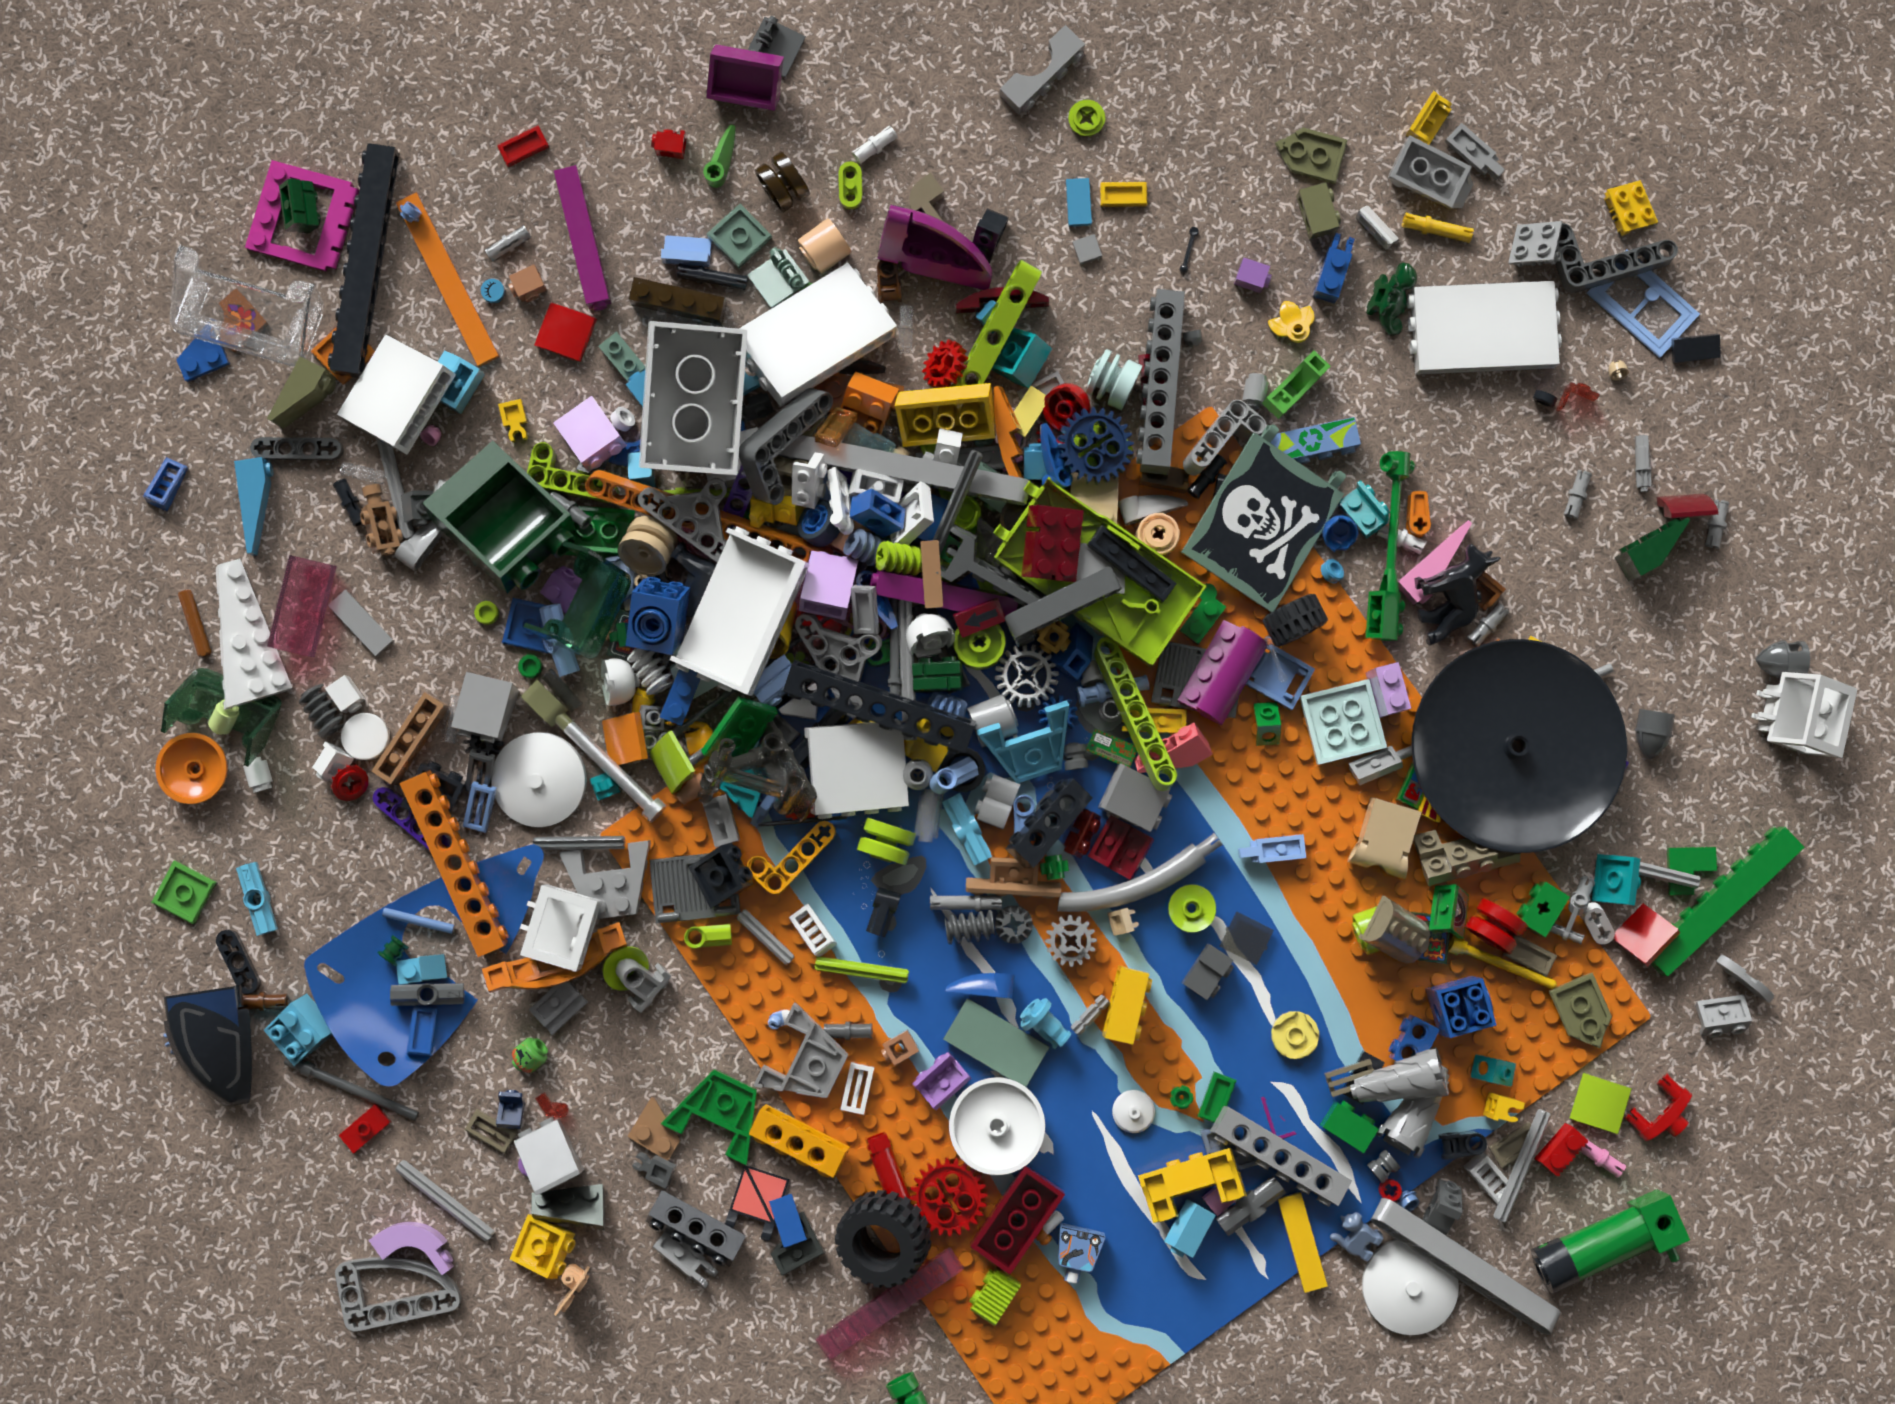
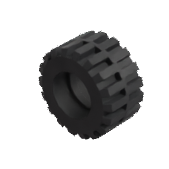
M1308 594L1265 616L1262 622L1274 645L1283 646L1326 624L1328 618L1316 594Z

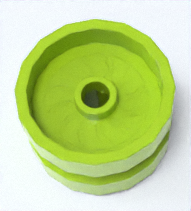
M999 624L963 638L957 628L955 641L953 642L959 661L967 668L974 670L988 669L997 664L1003 655L1006 644L1004 632ZM982 640L984 642V646L976 647L975 641Z
M867 818L864 826L865 832L877 837L876 840L866 837L860 838L857 850L869 853L871 857L889 863L893 861L906 865L910 854L906 850L897 848V844L912 846L916 833Z

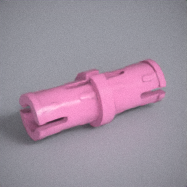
M1589 1140L1585 1144L1586 1147H1582V1151H1579L1593 1160L1597 1167L1602 1166L1615 1175L1616 1178L1622 1175V1172L1619 1170L1622 1169L1624 1171L1626 1168L1625 1164L1610 1156L1609 1151L1600 1149Z

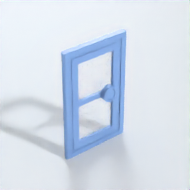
M1615 263L1618 270H1625L1621 263ZM1652 271L1594 287L1587 292L1593 300L1658 358L1672 345L1671 339L1679 338L1700 315L1699 312Z

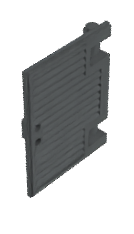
M1168 642L1159 657L1151 702L1172 708L1192 710L1180 704L1178 698L1207 649ZM1162 688L1174 690L1173 697L1161 696ZM1239 697L1227 718H1235Z
M707 854L649 860L656 923L738 915L741 913L739 894L729 898L731 899V906L720 907L718 905L710 909L689 869V866ZM674 905L675 912L663 913V906Z

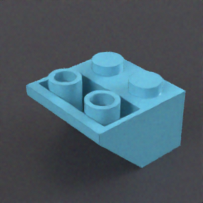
M444 350L438 362L456 375L440 402L461 414L485 374L471 363Z
M308 994L291 1002L264 1029L265 1033L293 1066L301 1062L332 1035L316 1003Z

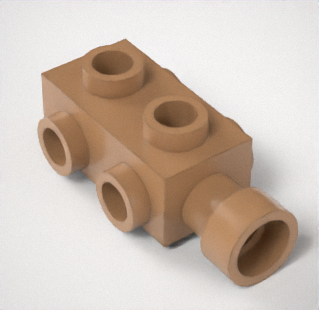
M380 484L367 485L362 488L364 498H367L368 504L361 509L360 513L361 522L366 526L367 545L372 549L373 554L381 553V556L394 554L403 540L401 530L396 529L394 520L397 519L396 509L394 506L390 507L389 501L382 502L381 495L383 493ZM374 515L379 518V522H375ZM380 538L384 540V544H381Z

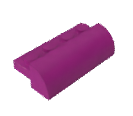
M1223 620L1179 696L1178 702L1199 712L1202 717L1222 726L1268 646L1266 641L1244 626L1240 628Z

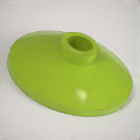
M1185 885L1176 890L1171 896L1168 910L1172 922L1178 928L1187 932H1198L1207 928L1214 920L1216 903L1212 894L1204 887ZM1189 904H1194L1196 907L1193 913L1187 910Z
M626 946L619 948L607 957L603 965V977L611 988L619 991L629 990L616 975V967L624 959H633L649 970L647 956L636 947ZM631 971L627 977L633 975L634 971Z

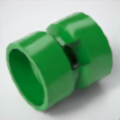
M914 1372L905 1373L886 1384L891 1399H896L895 1404H928L923 1391L917 1389L919 1383Z

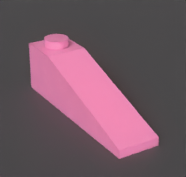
M1469 520L1398 581L1399 589L1413 605L1418 602L1423 604L1432 596V594L1424 596L1422 589L1417 590L1414 579L1417 577L1422 579L1429 578L1447 568L1472 524Z

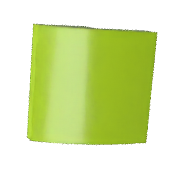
M671 730L655 744L649 755L670 792L674 794L681 790L684 782L692 779L695 769Z
M1583 1073L1570 1119L1619 1134L1632 1088Z

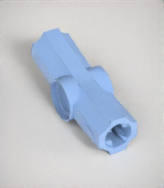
M556 603L540 608L545 630L543 644L546 651L552 654L559 677L579 671L580 669L572 648L574 638L570 629L566 627L561 604Z

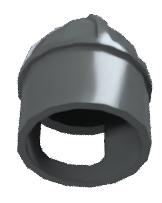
M1780 640L1763 649L1755 660L1762 670L1772 676L1781 677L1782 672L1807 674L1810 667V651L1807 643L1804 641L1787 643L1785 640Z
M1639 709L1637 724L1634 730L1639 748L1647 759L1657 756L1668 745L1671 737H1673L1674 714Z

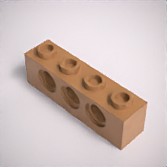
M424 692L371 772L392 785H398L449 709V706L433 695Z

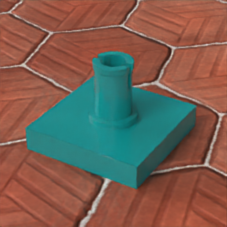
M1597 854L1592 901L1635 906L1637 889L1641 885L1639 877L1641 858Z

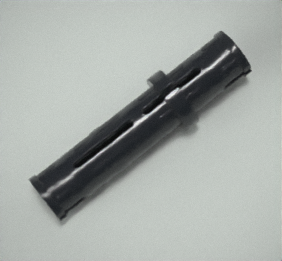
M681 263L678 265V270L687 271V273L677 272L678 279L697 281V284L705 282L746 291L747 284L738 283V281L748 282V275L744 276L705 269V266L701 265L699 267L683 265Z

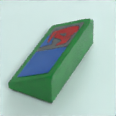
M1412 761L1396 800L1418 809L1424 793L1417 780Z

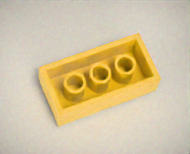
M991 383L898 392L895 409L903 447L937 444L940 428L963 433L961 441L996 438Z

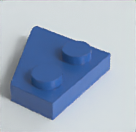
M212 322L203 328L176 359L186 382L230 365Z

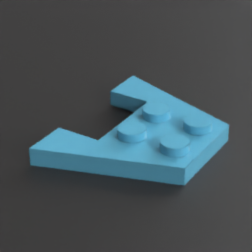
M1067 700L1045 707L1049 727L1004 741L999 723L976 730L978 736L1016 783L1062 769L1069 712Z

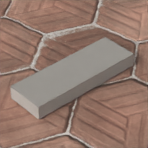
M346 589L328 605L376 657L394 642L389 634Z

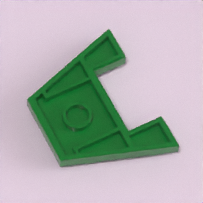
M713 1069L661 1122V1125L682 1134L692 1113L735 1133L725 1155L747 1165L751 1136L749 1132L752 1128L757 1089Z

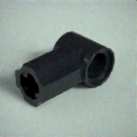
M882 887L878 888L872 906L874 908L866 929L867 932L886 937L892 916L895 914L901 898L900 893Z

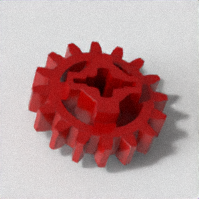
M948 339L946 343L940 341L939 347L934 345L933 352L927 353L929 359L923 362L926 368L922 370V373L925 374L923 379L928 382V385L933 388L950 387L951 383L957 384L958 377H963L961 371L967 368L964 362L968 360V357L965 356L967 351L962 348V345Z

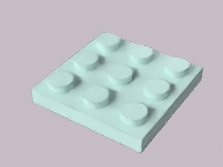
M1369 679L1300 696L1317 765L1387 748Z

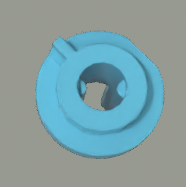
M1047 998L1042 1000L1035 999L1021 1013V1027L1025 1031L1033 1028L1041 1037L1049 1041L1054 1049L1058 1045L1061 1047L1069 1039L1071 1032L1064 1029L1061 1022L1049 1011L1051 1002Z

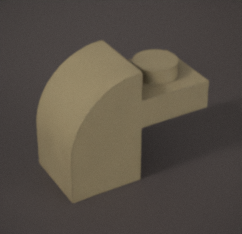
M931 172L920 179L911 189L909 197L910 209L926 213L942 221L932 205L944 197V190Z

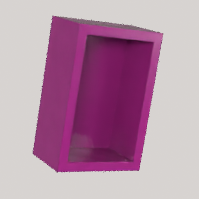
M715 44L710 53L706 98L775 111L780 99L784 56Z

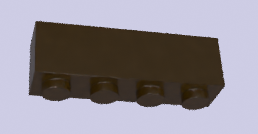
M637 277L633 278L629 294V301L632 306L721 326L727 307L725 297Z

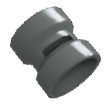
M1085 744L1064 746L1063 755L1066 757V762L1064 763L1065 771L1088 768V761L1084 757L1086 752Z
M1386 1150L1379 1154V1158L1376 1161L1372 1160L1367 1164L1368 1168L1382 1184L1388 1180V1176L1391 1173H1396L1401 1169Z

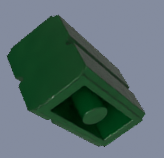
M287 179L279 186L285 231L311 233L319 227L321 222V216L317 212L316 207L318 194L314 190L313 181Z
M942 657V662H932V658H919L918 663H912L913 691L915 693L963 691L962 662L956 661V657Z

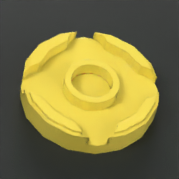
M1289 1011L1282 1014L1274 1022L1271 1029V1040L1281 1055L1288 1058L1301 1059L1309 1056L1316 1049L1319 1040V1029L1316 1022L1309 1015L1300 1011Z

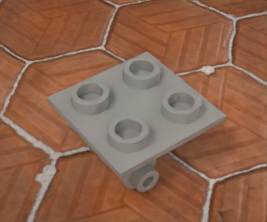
M1555 221L1517 225L1508 263L1518 267L1523 265L1535 266L1536 263L1542 265L1543 261L1545 264H1556L1561 259L1560 252H1556L1563 222Z

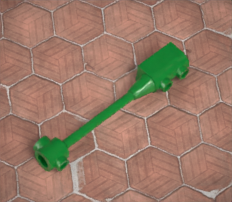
M1389 451L1380 459L1381 470L1386 472L1385 476L1392 480L1386 569L1384 570L1379 591H1369L1366 623V638L1398 641V637L1403 633V625L1399 623V614L1404 611L1405 602L1401 600V593L1399 591L1396 555L1401 484L1403 480L1409 478V474L1415 469V463L1410 460L1411 453Z

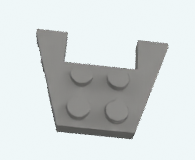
M651 840L627 843L630 868L586 873L583 849L560 852V857L577 893L602 900L597 919L633 915L639 912L644 885L643 878L647 868V856L651 847Z
M794 1002L784 1024L806 1034L787 1075L763 1065L753 1086L827 1098L849 1054Z

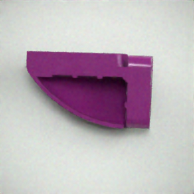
M890 204L877 259L895 264L901 261L903 269L910 273L982 290L989 289L993 274L992 267L973 242L940 219L926 213Z

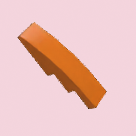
M996 386L994 387V418L1002 459L1009 476L1024 478L1015 460L1023 455L1014 433L1022 430L1003 387Z

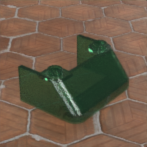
M564 541L562 546L578 555L573 565V571L582 581L563 621L554 618L550 619L543 628L525 623L524 628L582 657L593 659L599 654L630 589L631 577L627 572L593 550Z
M207 668L194 670L164 703L161 732L166 733L176 721L192 725L198 723L203 717L210 719L216 705L225 699L222 685L224 680L223 674ZM275 695L239 706V716L232 729L244 734L242 737V745L246 748L244 766L249 767L267 744L282 704L280 698Z

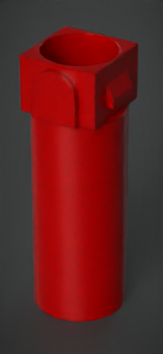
M881 1132L866 1138L867 1150L870 1152L869 1154L882 1190H886L887 1194L893 1191L899 1193V1197L903 1199L904 1197L910 1199L887 1133Z

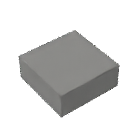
M1095 234L1072 242L1080 265L1102 257Z

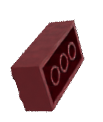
M1028 1165L1024 1166L970 1242V1247L1011 1275L1065 1196L1064 1191ZM1016 1213L1022 1215L1021 1220L1018 1222L1012 1218Z

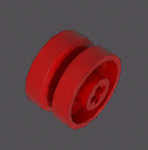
M1482 898L1476 910L1484 919L1472 916L1465 925V928L1484 943L1510 955L1517 943L1506 932L1514 936H1522L1528 925L1503 907Z

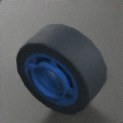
M819 500L814 509L806 507L799 517L797 525L799 535L815 547H824L832 543L840 533L838 527H835L830 522L833 511L828 501Z

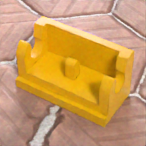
M1433 90L1405 136L1409 137L1410 135L1430 145L1452 110L1450 108L1452 103Z
M1488 1092L1483 1115L1497 1121L1502 1119L1516 1122L1518 1118L1509 1116L1508 1112H1510L1511 1107L1524 1109L1525 1103L1514 1098Z

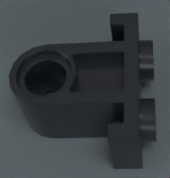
M987 208L982 219L977 224L972 242L982 252L987 261L991 263L1009 217Z

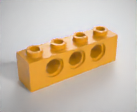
M767 1104L759 1110L749 1132V1135L753 1136L756 1142L763 1145H771L777 1153L796 1158L797 1163L817 1169V1172L824 1177H835L850 1149L844 1143ZM773 1127H778L782 1131V1137H778L773 1133ZM794 1138L802 1140V1148L795 1145ZM815 1149H821L825 1157H817Z

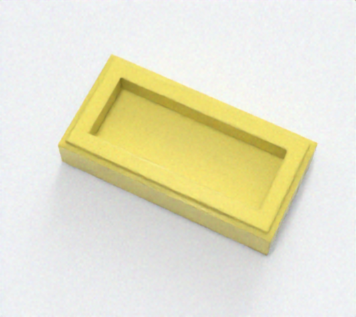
M1033 386L1029 387L1014 410L1022 430L1016 433L1024 438L1045 407L1044 398L1046 395Z

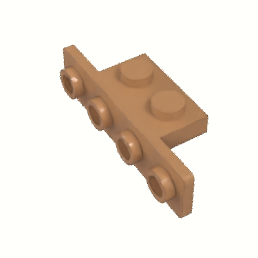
M991 857L990 879L966 878V892H971L974 895L992 893L997 896L1010 894L1019 895L1020 897L1042 896L1043 898L1052 899L1061 897V883L1038 881L1039 863L1034 868H1024L1014 858Z

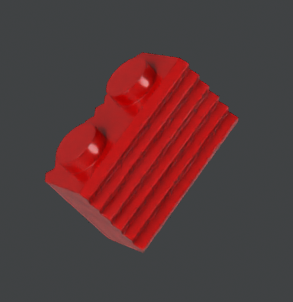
M1564 1123L1534 1159L1551 1174L1560 1176V1172L1566 1169V1165L1573 1161L1572 1158H1576V1154L1582 1151V1147H1585L1588 1139L1573 1126Z

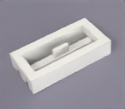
M851 1062L841 1110L864 1115L874 1067ZM854 1069H859L851 1106H846ZM868 1071L861 1108H856L863 1073Z

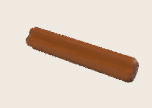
M189 589L183 590L178 593V597L197 655L199 657H206L211 654V649L192 591Z

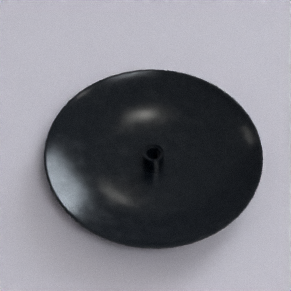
M1506 639L1494 641L1470 649L1455 658L1436 675L1428 686L1417 708L1412 729L1411 746L1415 773L1420 787L1432 808L1439 817L1460 835L1484 847L1512 853L1544 851L1556 848L1579 837L1590 829L1610 807L1618 793L1626 768L1627 735L1621 710L1609 687L1588 664L1577 656L1555 645L1536 640ZM1514 740L1519 741L1522 745V750L1519 753L1512 749Z

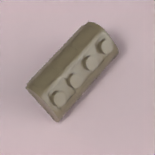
M1383 895L1364 934L1360 933L1359 938L1399 962L1407 964L1418 960L1422 953L1427 950L1430 930L1427 923Z

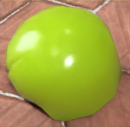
M966 495L954 524L969 531L978 525L981 519V509L974 498Z

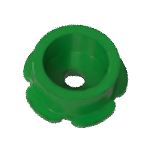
M1187 1086L1175 1087L1171 1091L1170 1101L1174 1107L1186 1109L1193 1102V1094ZM1180 1095L1184 1096L1182 1100L1179 1098Z

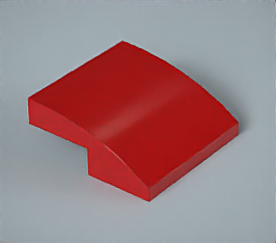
M550 302L534 346L556 353L564 358L581 362L597 319Z

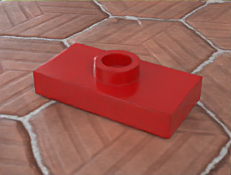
M374 1104L338 1136L354 1154L392 1121L377 1104Z

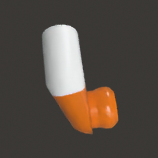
M1054 1211L1037 1235L1036 1240L1041 1245H1047L1051 1242L1052 1236L1049 1233L1064 1220L1060 1212Z

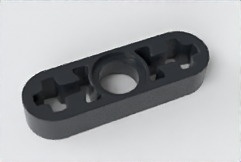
M234 930L219 932L216 937V945L236 986L241 985L242 993L245 994L256 992L260 987L261 981L240 936ZM224 935L233 937V940L230 942L232 948L238 947L239 951L227 954V951H231V948L228 944H223L225 940ZM236 955H241L244 958V965L241 968L234 967L232 963ZM249 969V972L245 974L248 979L253 978L254 980L251 984V989L250 987H244L243 983L246 982L244 975L238 976L237 972Z

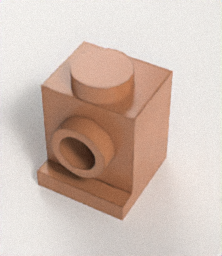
M908 1029L883 1043L884 1049L881 1050L887 1063L892 1061L894 1066L919 1052V1048ZM896 1044H902L904 1050L896 1052L894 1048Z

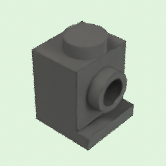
M412 490L401 495L404 523H413V526L428 525L427 522L431 521L422 503L433 494V491Z

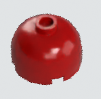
M1063 383L1058 385L1044 398L1045 407L1043 408V414L1046 420L1058 430L1062 426L1068 427L1065 422L1068 418L1073 420L1072 415L1075 412L1081 416V411L1085 408L1088 414H1090V399L1087 393L1075 384Z

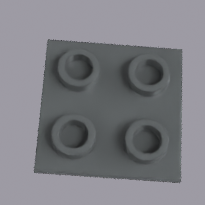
M774 16L764 17L748 50L784 56L782 76L786 77L806 36L777 23L778 19Z

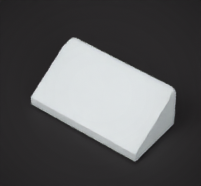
M1369 206L1362 207L1358 211L1356 219L1385 250L1390 248L1399 239Z

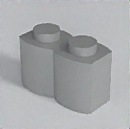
M993 775L992 779L987 778L982 790L987 792L984 801H978L974 811L975 814H978L976 820L1004 829L1020 784L997 775Z

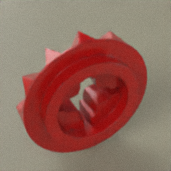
M346 765L345 768L338 769V773L332 777L333 782L330 787L338 799L352 801L362 796L366 791L369 782L368 775L364 769L357 765ZM350 776V778L354 781L350 783V786L348 788L344 783L348 781V778Z

